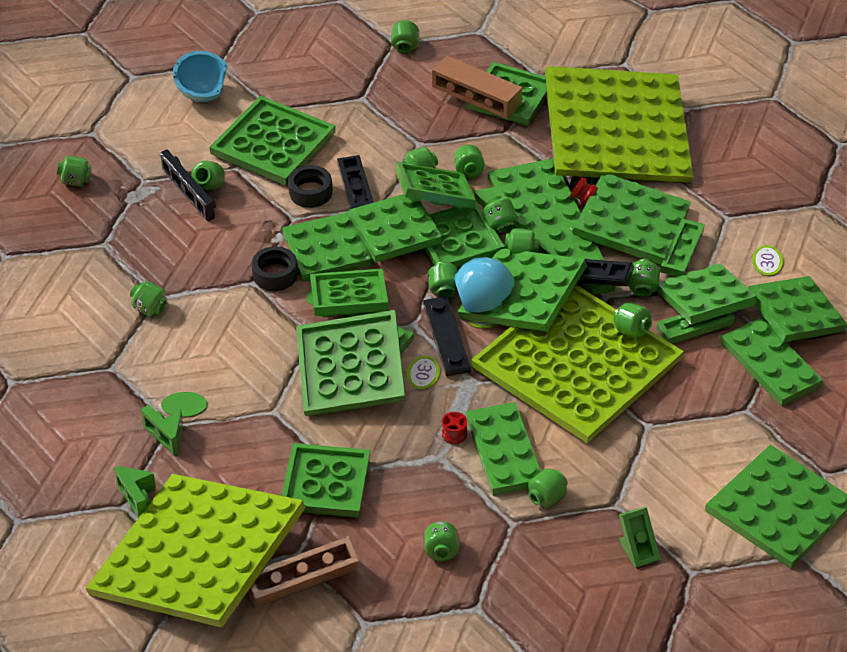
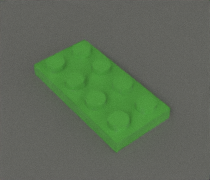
M762 317L721 336V344L781 406L822 387L823 379L786 342H782L773 328Z
M512 402L466 411L467 423L492 495L528 489L529 481L540 473L541 470L516 403Z

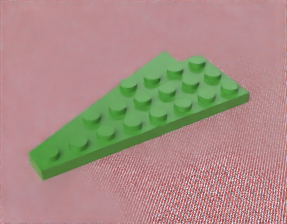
M554 158L488 171V180L491 188L474 191L476 201L483 207L488 204L489 199L495 196L510 199L518 216L512 229L533 230L535 239H540L538 252L581 259L604 260L595 242L572 235L581 212L574 198L569 196L571 192L563 176L555 175ZM578 283L592 295L615 291L616 286Z

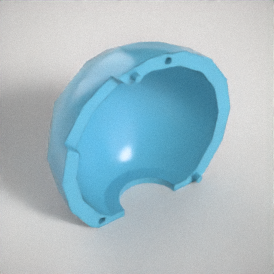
M208 51L186 53L177 60L173 67V79L176 87L186 98L195 102L215 100L220 97L223 89L227 63L218 55Z
M488 257L475 258L465 263L454 278L463 307L469 312L489 311L502 305L501 302L510 294L514 287V277L508 267L500 261Z

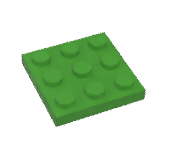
M492 62L486 71L487 73L522 87V104L506 120L529 126L547 97L545 76ZM467 102L468 109L505 119Z
M397 161L395 172L403 193L409 200L415 202L425 200L439 206L449 204L457 209L474 208L476 199L463 173Z
M404 194L349 210V217L375 263L442 243V236L422 202L411 201Z
M476 201L473 209H457L453 207L429 214L442 236V243L424 248L433 265L440 261H446L456 267H460L472 259L490 258L495 255L496 251L505 249L495 230L488 226L483 211Z
M349 212L282 227L283 237L288 249L296 256L298 273L302 282L309 281L310 274L344 272L371 266V257L349 217Z
M714 264L699 271H691L676 278H668L665 281L659 282L657 290L691 325L757 304V296L722 264Z
M383 269L310 274L314 316L327 318L340 314L353 316L358 313L370 312L373 314L389 311Z
M810 276L748 287L757 296V304L755 306L782 342L844 332L847 327L845 320Z
M293 443L282 496L303 500L306 507L303 513L360 518L370 462V450Z

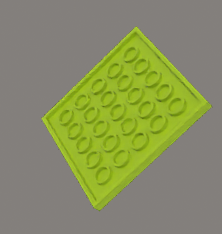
M546 66L545 78L555 175L600 178L602 174H611L622 179L692 182L693 171L678 74Z
M575 285L547 332L511 326L471 359V367L584 442L589 443L682 360L684 351L650 330L640 338L620 333L614 323L616 309L578 285Z
M172 474L147 506L148 509L143 511L86 586V590L90 596L223 628L306 507L303 500Z

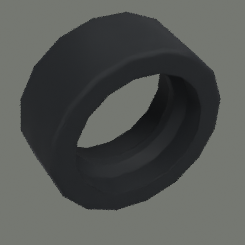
M307 165L295 169L288 179L290 199L295 204L308 208L318 207L327 203L333 193L331 174L325 168L315 165ZM308 182L323 185L321 188L311 191L298 188L300 185Z
M278 246L267 247L258 251L252 259V276L254 282L260 288L269 291L284 290L292 286L297 280V259L295 254L289 249ZM275 263L288 267L287 270L276 274L262 271L263 267Z

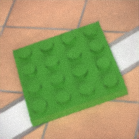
M259 96L209 147L210 154L287 185L290 174L295 169L308 163L336 133V126Z
M602 174L596 185L598 189L593 196H590L574 226L572 235L642 259H649L661 265L672 244L681 219H685L689 211L691 202L636 182L616 177L615 175Z
M500 249L496 251L492 259H496L508 267L514 277V287L510 294L501 302L502 305L489 311L469 312L464 309L462 304L458 310L459 317L465 320L547 332L586 269V261L581 258L527 251L511 254L508 249Z
M395 310L296 326L305 416L406 401Z
M770 444L706 503L705 511L791 569L847 515V494Z

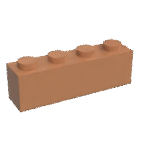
M446 56L432 69L433 88L505 119H508L522 104L521 86L450 56Z
M349 536L264 567L248 590L253 607L257 608L356 571L359 560Z

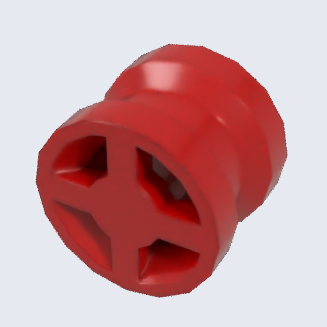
M582 177L569 196L579 199L581 204L585 206L590 196L594 195L598 187L588 184L587 179Z
M449 412L443 416L442 438L449 444L463 443L467 438L466 416L460 412Z

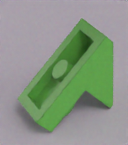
M150 405L142 408L143 427L173 455L178 454L183 431L182 411L178 410L165 418L160 411L156 412Z
M117 466L114 468L116 485L137 518H139L143 511L148 509L147 505L150 504L147 494L156 490L154 474L148 471Z
M640 507L619 514L624 536L620 537L619 541L634 567L637 568L660 560L647 507Z

